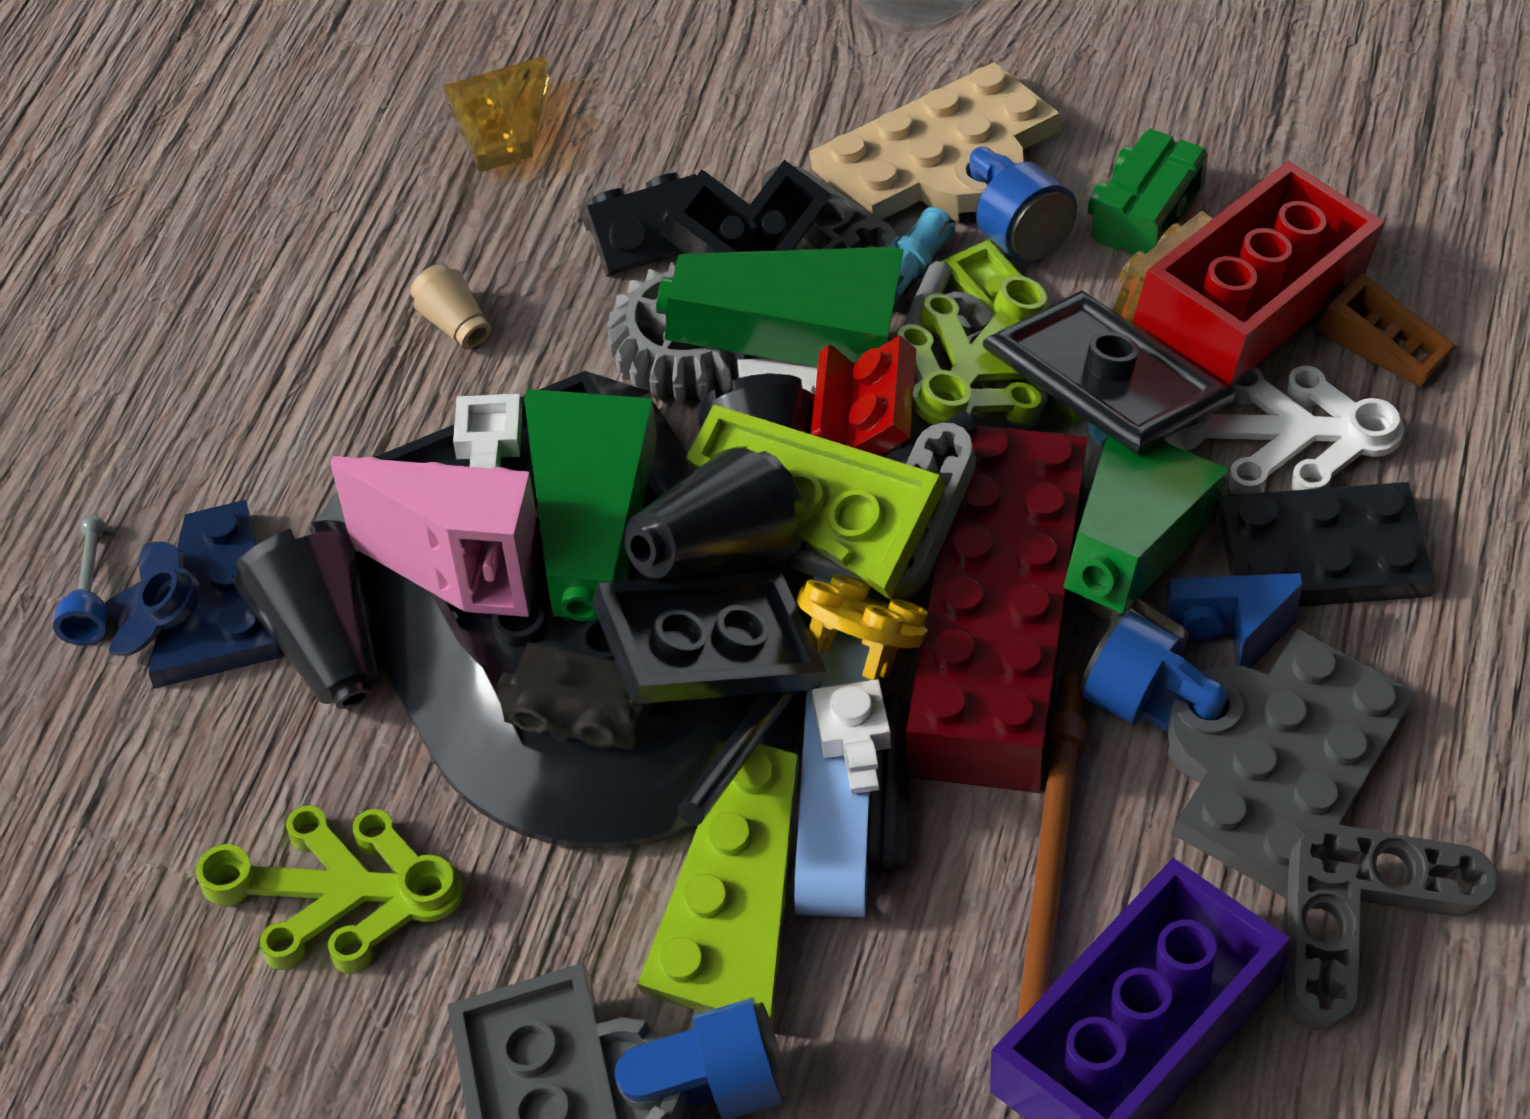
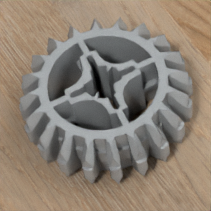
M671 262L668 272L660 274L649 269L645 282L630 280L627 294L616 295L614 311L609 313L607 323L608 346L610 356L613 357L622 380H631V384L646 391L651 390V394H653L656 402L661 401L668 395H672L681 406L687 397L698 396L702 401L704 396L714 389L715 392L721 395L729 393L732 387V380L738 379V360L763 357L664 340L666 315L656 313V304L662 277L673 278L676 266Z

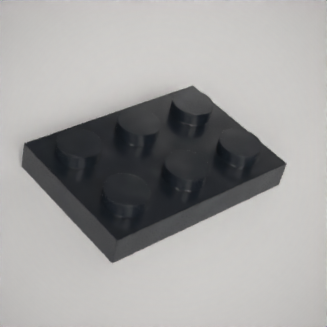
M1409 482L1221 496L1218 514L1231 576L1300 573L1302 588L1298 607L1431 597L1434 578Z
M782 572L598 583L592 598V604L632 704L812 690L820 688L827 672Z

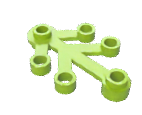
M1024 276L1005 278L994 301L996 314L972 344H970L957 316L959 306L953 298L941 293H933L925 298L919 313V322L922 326L907 324L900 327L897 336L901 335L917 349L915 374L919 382L914 386L912 408L920 418L935 425L943 423L959 412L966 410L969 414L1001 412L1005 418L1019 424H1026L1034 419L1041 403V395L1037 389H1042L986 351L982 342L988 336L1043 310L1047 294L1039 283ZM929 331L938 333L953 366L950 371L941 370L932 353L931 348L934 340ZM1026 379L1029 383L1014 382L1009 384L1006 389H971L975 381Z
M312 805L301 806L292 811L287 818L286 828L292 845L299 851L312 852L327 870L252 866L246 851L232 844H222L210 848L200 857L196 865V876L204 896L210 902L221 906L230 907L238 905L249 895L318 898L286 922L273 923L262 932L260 947L265 961L270 967L278 970L290 969L299 964L305 954L304 943L363 902H387L358 925H346L338 928L328 940V950L335 968L347 974L360 972L372 961V947L412 919L421 922H434L449 916L457 909L464 894L462 877L457 868L436 855L417 856L396 833L391 816L381 809H368L360 813L353 822L352 830L359 850L367 855H381L394 873L368 872L330 830L325 813L320 808ZM304 825H318L311 833L303 834L298 832ZM374 827L385 829L380 835L375 837L364 835L366 831ZM227 878H237L235 881L229 884L219 885L223 880ZM426 889H439L438 892L432 895L420 896ZM279 941H293L292 945L284 951L272 950V947ZM355 943L361 945V948L352 955L340 954L341 949L348 944Z

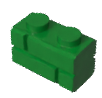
M1150 128L1142 134L1134 147L1125 145L1116 159L1113 177L1109 183L1098 182L1089 199L1087 211L1088 214L1093 215L1092 237H1094L1095 242L1116 250L1125 248L1127 254L1151 262L1153 259L1155 260L1205 187L1208 153H1206L1205 148L1184 140L1175 142L1173 136Z

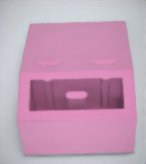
M332 456L330 464L350 542L356 550L464 612L529 617L543 559V549L529 472L515 471L502 467L490 469L452 466L438 462L415 463L380 460L374 457L352 458Z

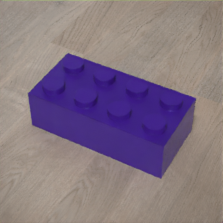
M1172 858L991 1050L990 1093L1025 1119H1160L1282 982L1290 938L1184 864Z

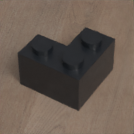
M785 159L751 204L701 169L668 212L660 235L686 254L795 250L822 214L832 194Z

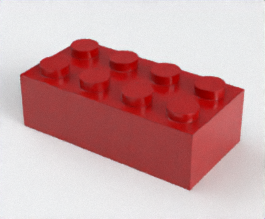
M1288 160L1147 269L1132 322L1227 387H1230L1335 300L1361 273L1366 274L1385 221Z

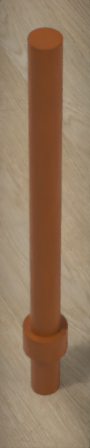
M1065 672L1060 676L1056 712L1049 717L1046 748L1051 752L1017 1022L1050 988L1077 755L1085 749L1088 727L1086 719L1082 717L1084 698L1082 697L1083 690L1080 689V683L1083 675L1077 672Z

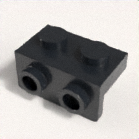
M676 172L667 173L649 180L646 183L647 188L626 194L623 188H616L602 192L592 198L593 204L586 206L582 220L586 231L591 230L606 276L685 253L660 235L668 212L695 179L696 174L680 178Z

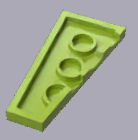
M714 404L686 457L693 470L698 469L718 453L736 446H748L746 449L756 453L766 451L776 456L792 474L803 500L804 513L797 515L796 536L803 534L802 542L891 600L945 489L940 475Z
M759 744L703 822L698 825L637 983L642 994L700 1012L754 997L756 1003L763 1002L772 1027L774 1026V996L776 976H779L780 936L788 885L786 875L789 847L792 844L799 774L797 754Z

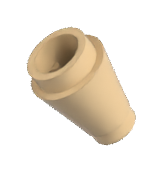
M436 264L424 270L414 280L410 293L414 298V308L417 312L456 342L460 343L464 349H473L487 339L491 332V325L487 322L459 270L450 269L445 264Z

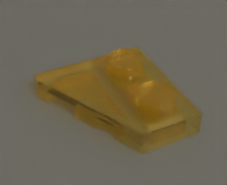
M544 56L443 85L446 102L479 173L533 157L549 80L547 61Z

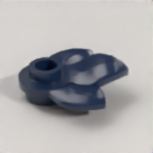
M166 542L144 544L139 558L141 581L105 602V608L110 619L120 628L111 642L109 648L111 654L130 656L141 651L162 630L170 629L183 623L195 611L198 603L199 582L192 573L184 569L183 553L173 544Z

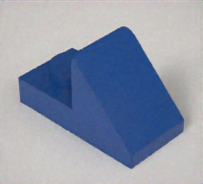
M1301 574L1169 578L1165 614L1186 627L1189 632L1188 638L1207 640L1213 637L1232 636L1236 666L1251 668L1296 623L1302 588Z

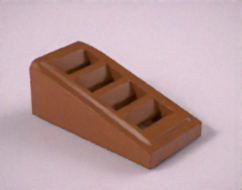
M1363 273L1328 306L1315 328L1338 345L1419 387L1432 376L1457 348L1455 344ZM1377 325V326L1381 327L1382 329H1384V331L1381 332L1380 330H1378V329H1377L1376 327H1374V326ZM1396 336L1406 341L1401 347L1392 341ZM1417 348L1428 352L1420 362L1411 355Z

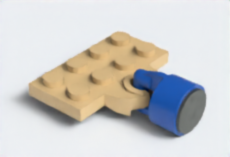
M995 62L978 68L946 86L930 91L927 95L894 111L887 112L879 118L846 134L837 136L832 141L809 151L811 167L815 173L835 190L883 220L921 200L929 207H936L945 211L951 217L950 219L958 222L960 221L961 213L973 212L977 216V224L981 232L1010 257L1021 263L1036 262L1054 253L1066 241L1076 220L1077 201L1072 191L1040 165L1033 162H1024L1023 157L1024 149L1061 131L1060 113Z

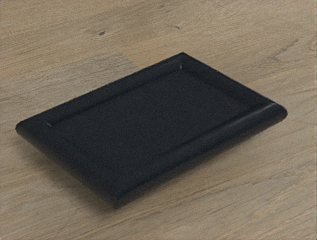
M1083 290L988 336L982 342L986 351L1136 455L1224 407L1235 399V393L1232 389Z

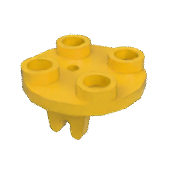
M833 574L830 584L818 580H808L807 584L800 588L796 601L800 609L812 617L809 633L818 653L820 651L829 652L838 630L861 638V643L870 647L862 677L876 680L879 677L885 679L888 676L899 647L919 648L923 644L928 631L924 626L928 612L924 608L905 600L891 599L889 604L868 596L869 585L845 575Z

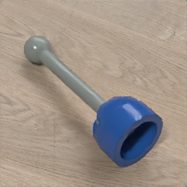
M96 515L87 516L81 523V532L85 536L78 590L72 591L68 596L63 597L55 609L53 622L55 634L61 640L74 645L96 643L102 639L106 629L107 612L104 601L95 592L91 591L98 539L106 531L104 520Z

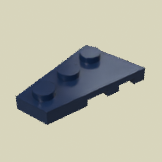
M246 500L184 515L177 548L183 553L184 569L192 573L199 582L198 603L195 611L186 621L170 629L162 630L157 635L148 673L153 688L281 658L278 645L237 592L232 579V575L238 576L235 569L238 559L257 545Z

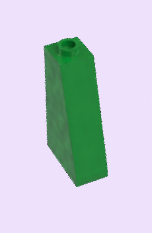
M875 247L679 254L673 278L662 277L658 291L656 313L666 315L664 340L818 367L819 351L831 344L855 363L865 352L873 348L878 349L888 341L904 249Z
M526 389L524 402L545 570L553 616L569 617L577 621L599 620L592 604V598L598 583L627 581L631 560L626 552L625 530L630 519L643 509L657 444L653 399Z
M1108 435L1077 533L1063 588L1123 614L1214 522L1229 468L1164 441H1160L1136 455Z

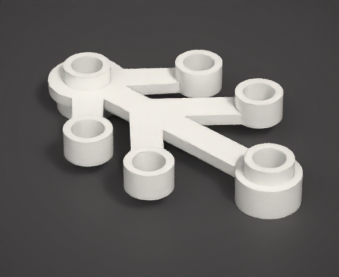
M1254 366L1229 387L1235 393V399L1232 402L1244 406L1256 404L1269 415L1209 414L1165 439L1167 443L1183 450L1196 448L1205 438L1272 440L1251 457L1240 458L1231 465L1228 485L1232 494L1238 495L1264 493L1268 476L1314 441H1330L1335 443L1316 459H1305L1296 464L1293 471L1291 488L1292 490L1329 488L1331 478L1359 456L1379 457L1395 451L1402 442L1404 425L1398 411L1389 402L1368 398L1356 403L1328 383L1323 372L1316 367L1299 366L1293 369L1289 374L1286 396L1267 382L1261 370ZM1238 383H1248L1252 386L1244 387L1238 385ZM1307 384L1313 388H1303L1299 385ZM1318 404L1333 417L1313 416L1302 407H1311ZM1251 476L1254 477L1256 480L1247 481L1243 480L1240 477ZM1304 478H1315L1319 482H1307Z

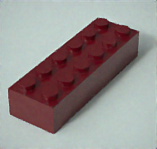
M976 425L977 432L970 435L977 460L975 471L936 562L928 616L925 623L928 631L921 645L906 729V764H909L910 778L1040 794L1048 723L1052 711L1069 590L1063 587L1078 531L1084 489L1087 437Z

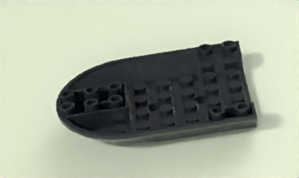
M583 371L539 389L651 398L644 389L588 371ZM524 395L520 397L522 405L520 457L501 458V467L530 473L535 506H537ZM654 402L657 444L643 509L695 471L686 459L687 451ZM454 425L374 457L380 460L415 463L438 462L445 465L470 467V459L456 460L453 444ZM338 492L335 493L316 521L336 520L345 523ZM536 511L537 520H538V525H539V531H540V537H541L539 514H538V511ZM311 526L310 533L314 534L315 532ZM359 551L377 658L439 771L459 796L473 808L497 824L521 835L547 843L578 848L605 849L645 845L677 837L697 829L698 825H690L681 819L678 807L762 694L632 704L600 621L595 619L592 621H577L569 617L553 616L544 554L529 617L464 612ZM631 562L627 581L670 579L647 577L640 573ZM807 690L797 691L759 744L784 751L789 750L801 724L806 706Z

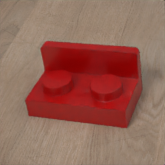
M899 335L878 349L868 350L855 363L831 344L820 350L811 435L878 456L910 439L917 349Z

